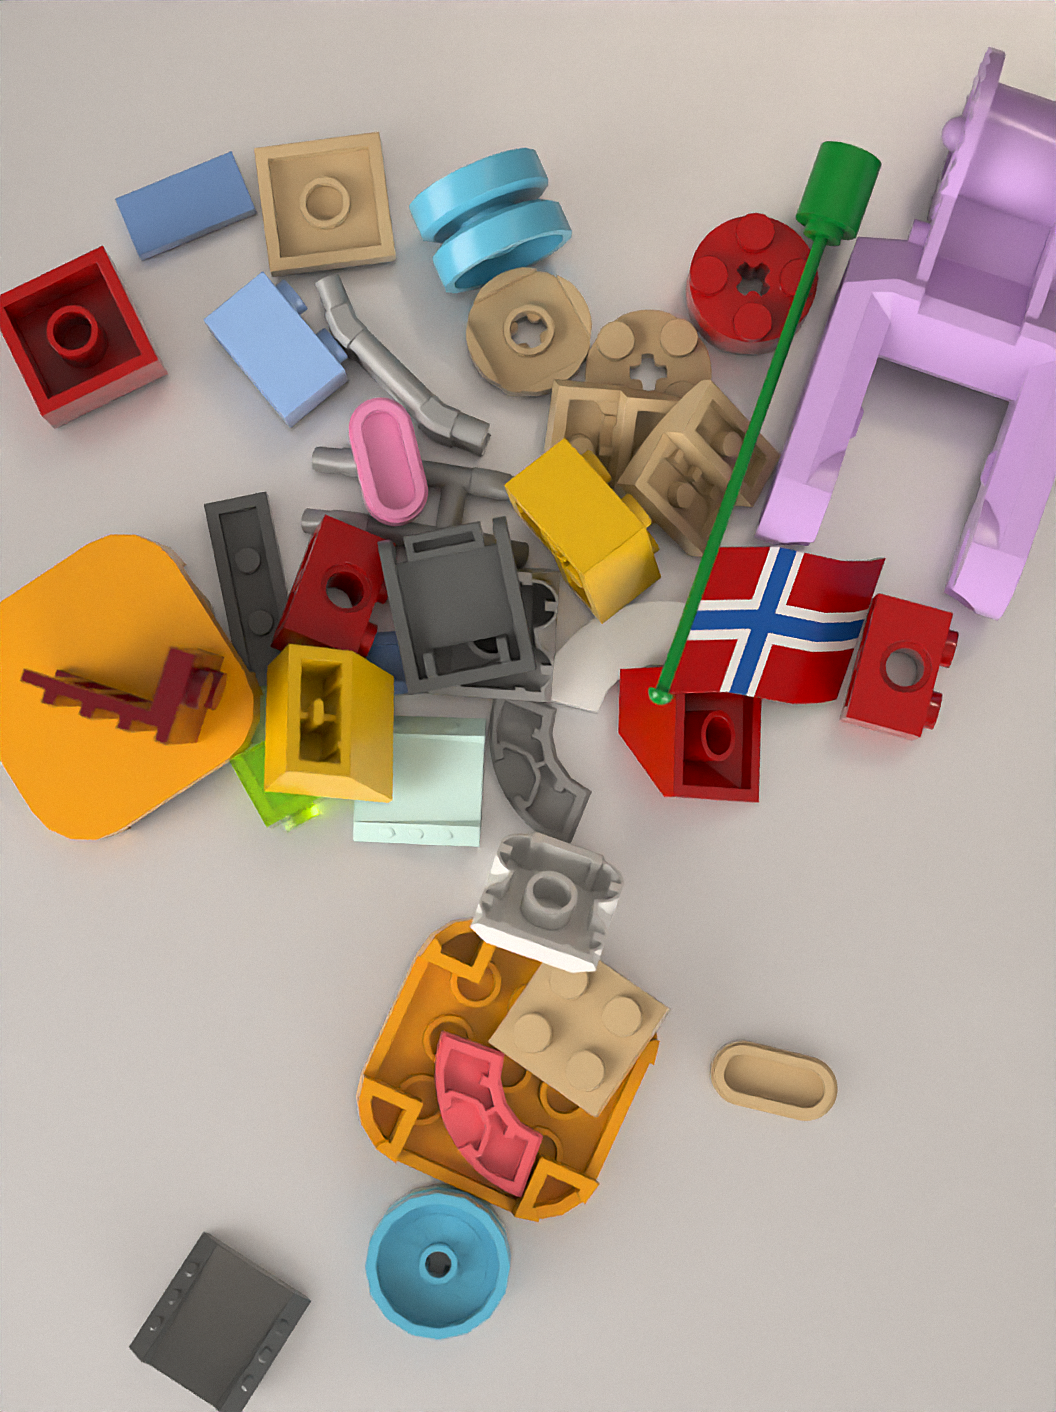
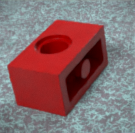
M325 514L309 539L270 647L279 651H283L288 644L353 651L366 658L378 629L377 624L369 622L375 602L384 604L388 598L378 549V541L386 539ZM326 588H338L344 591L350 598L352 607L342 608L335 605L329 599Z
M881 593L873 597L870 602L839 721L912 741L921 737L923 728L933 730L939 715L943 696L942 693L933 691L939 666L944 668L950 667L959 637L958 631L949 629L953 613ZM902 652L914 659L918 673L915 682L911 686L897 685L888 677L886 662L892 653Z

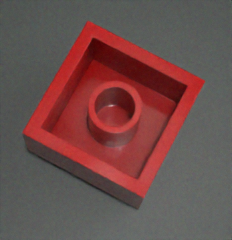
M103 245L0 295V331L41 416L54 429L168 374L114 261Z

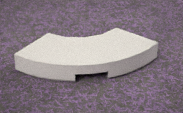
M647 601L629 604L603 624L597 618H594L582 626L563 644L554 656L551 702L598 713L608 690L620 681V669L646 668L649 666L663 667L685 603Z

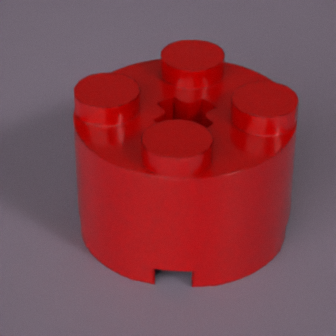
M757 212L730 219L709 232L694 253L686 283V301L689 317L702 338L713 347L732 354L760 355L775 351L811 251L803 238L788 225ZM818 270L795 335L803 325L813 304L819 280ZM742 277L747 281H751L754 278L761 281L763 284L760 290L761 296L754 290L746 295L740 293L738 289Z

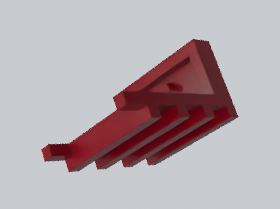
M170 646L153 701L62 670H57L55 677H51L24 668L20 681L44 689L41 703L53 707H81L79 716L88 719H119L116 726L118 729L126 732L157 731L154 741L165 745L197 743L207 709L215 710L221 701L226 686L227 673L220 671L224 660L223 656L197 648Z

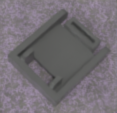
M506 516L493 518V534L497 543L490 545L485 544L480 521L403 536L408 561L397 563L396 548L392 539L378 541L383 574L409 695L536 670L537 666ZM497 636L496 642L500 661L439 672L435 648Z

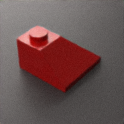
M663 667L620 669L618 733L664 797L759 803L762 698L729 692L671 694L674 697L668 704L658 705L649 698L648 689L649 687L656 688Z

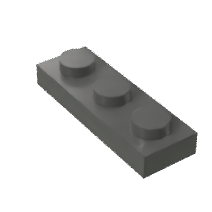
M265 491L204 504L232 645L249 672L256 673L261 689L267 688V666L282 652L270 647L289 596L270 500Z

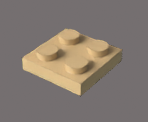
M379 132L254 148L268 262L272 277L397 261Z
M600 959L596 971L572 973L542 962L489 1040V1043L589 1114L598 1117L671 1009Z

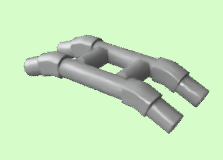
M339 274L329 275L317 281L315 285L326 311L324 315L334 339L347 354L350 361L355 360L396 402L401 404L419 423L417 427L428 438L449 448L455 446L482 457L491 436L490 433H487L490 423L444 404L407 369L357 318Z
M317 446L314 449L312 467L315 471L358 477L351 448L343 447L340 449ZM422 460L428 487L442 489L436 526L414 522L403 526H389L382 524L369 514L307 508L303 512L301 526L303 532L312 534L326 514L383 539H392V542L397 546L405 547L403 536L462 525L467 493L510 501L504 484L514 476L490 469L469 468ZM483 533L486 545L497 543L494 535ZM511 540L516 566L524 567L528 560L529 545L525 542Z

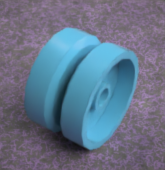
M519 148L480 159L434 182L418 194L410 203V213L422 240L443 243L432 257V260L447 293L475 290L483 287L492 278L505 271L521 267L529 268L560 249L572 237V230L560 203L539 199L548 187V177L536 150Z
M436 1184L411 1190L389 1206L371 1236L365 1265L371 1297L387 1320L410 1335L441 1340L469 1333L491 1317L505 1295L511 1263V1251L506 1227L490 1203L454 1186ZM440 1251L447 1254L451 1260V1267L445 1264L443 1273L430 1270L431 1258L428 1256L431 1253Z

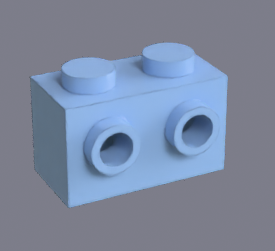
M262 271L208 315L204 322L220 345L289 428H291L348 381L345 369L341 366V363L348 356L325 328L315 334L301 318L300 315L308 308L284 279L275 286Z

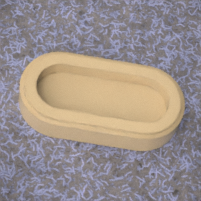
M736 1040L722 1046L715 1053L710 1064V1079L714 1089L724 1100L735 1105L796 1120L811 1121L825 1115L832 1108L837 1097L838 1086L833 1071L827 1064L813 1056L747 1040Z

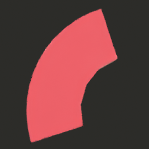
M441 1030L434 1063V1083L436 1099L445 1127L458 1150L478 1173L499 1188L521 1198L543 1135L521 1122L506 1102L501 1082L504 1053L493 1047Z

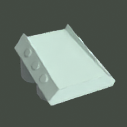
M394 716L393 800L389 803L354 800L353 841L480 847L486 718Z

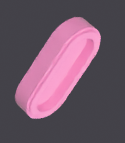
M382 397L369 399L355 409L350 418L348 430L349 442L364 503L372 517L382 524L403 526L419 517L425 508L428 497L427 480L412 420L407 410L392 399Z

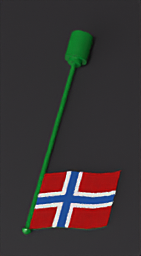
M826 141L821 143L795 216L796 220L805 227L804 235L814 242L656 688L649 687L648 689L649 698L655 704H668L674 697L671 694L729 692L789 704L824 703L837 700L886 558L841 561L775 546L720 547L825 247L826 245L839 246L841 240H853L857 237L882 163L875 155L857 146L837 141Z

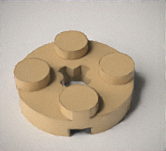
M515 268L495 276L478 292L473 302V307L468 314L466 329L467 347L471 360L478 372L489 383L500 388L507 395L513 397L524 395L541 396L552 393L553 379L572 380L578 374L589 353L592 320L585 299L570 281L559 275L555 277L548 272H539L536 268ZM526 316L532 324L540 321L545 324L547 330L540 334L541 344L539 346L530 348L527 343L517 345L513 341L512 336L518 332L516 321L519 318Z
M658 310L629 312L603 326L589 350L585 367V382L643 390L641 380L631 379L630 369L640 367L643 358H652L656 367H664L666 378L657 379L655 390L651 391L681 398L700 381L711 380L712 376L708 350L692 323Z

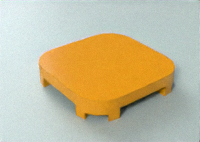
M110 534L88 543L0 602V762L30 810L49 830L69 839L98 840L131 829V825L229 761L237 760L253 744L251 740L260 722L261 696L264 694L257 681L256 673L249 672L184 569L187 564L171 547L162 545L144 536ZM170 646L197 648L223 656L224 660L220 671L227 673L226 686L221 701L215 710L207 709L197 743L165 745L154 741L157 731L126 732L118 729L116 726L119 719H88L79 716L81 707H53L41 703L44 689L20 681L24 668L51 677H55L57 670H62L153 701Z
M474 917L452 920L432 932L416 953L362 1069L356 1093L361 1125L375 1146V1149L395 1163L398 1161L505 1209L517 1218L539 1222V1219L561 1216L582 1202L586 1204L600 1183L597 1181L598 1175L649 1064L654 1065L660 1040L657 1039V1032H655L598 1117L589 1114L504 1054L501 1082L506 1102L521 1122L540 1132L543 1138L522 1197L520 1198L499 1188L471 1166L458 1150L445 1127L435 1092L434 1063L441 1030L497 1049L489 1043V1040L542 962L486 943L470 927Z

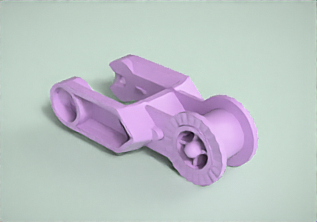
M988 47L983 61L980 63L978 74L973 80L971 92L966 97V104L962 115L950 119L942 129V141L949 151L943 162V169L937 180V188L928 210L927 221L929 222L914 219L907 240L857 237L775 469L754 538L774 545L809 546L810 542L814 543L828 507L849 439L855 437L864 413L861 405L878 357L1009 401V405L993 451L988 454L981 473V486L957 545L944 593L955 598L976 614L998 621L1004 614L1017 587L1056 477V101L999 83L1005 60V52Z

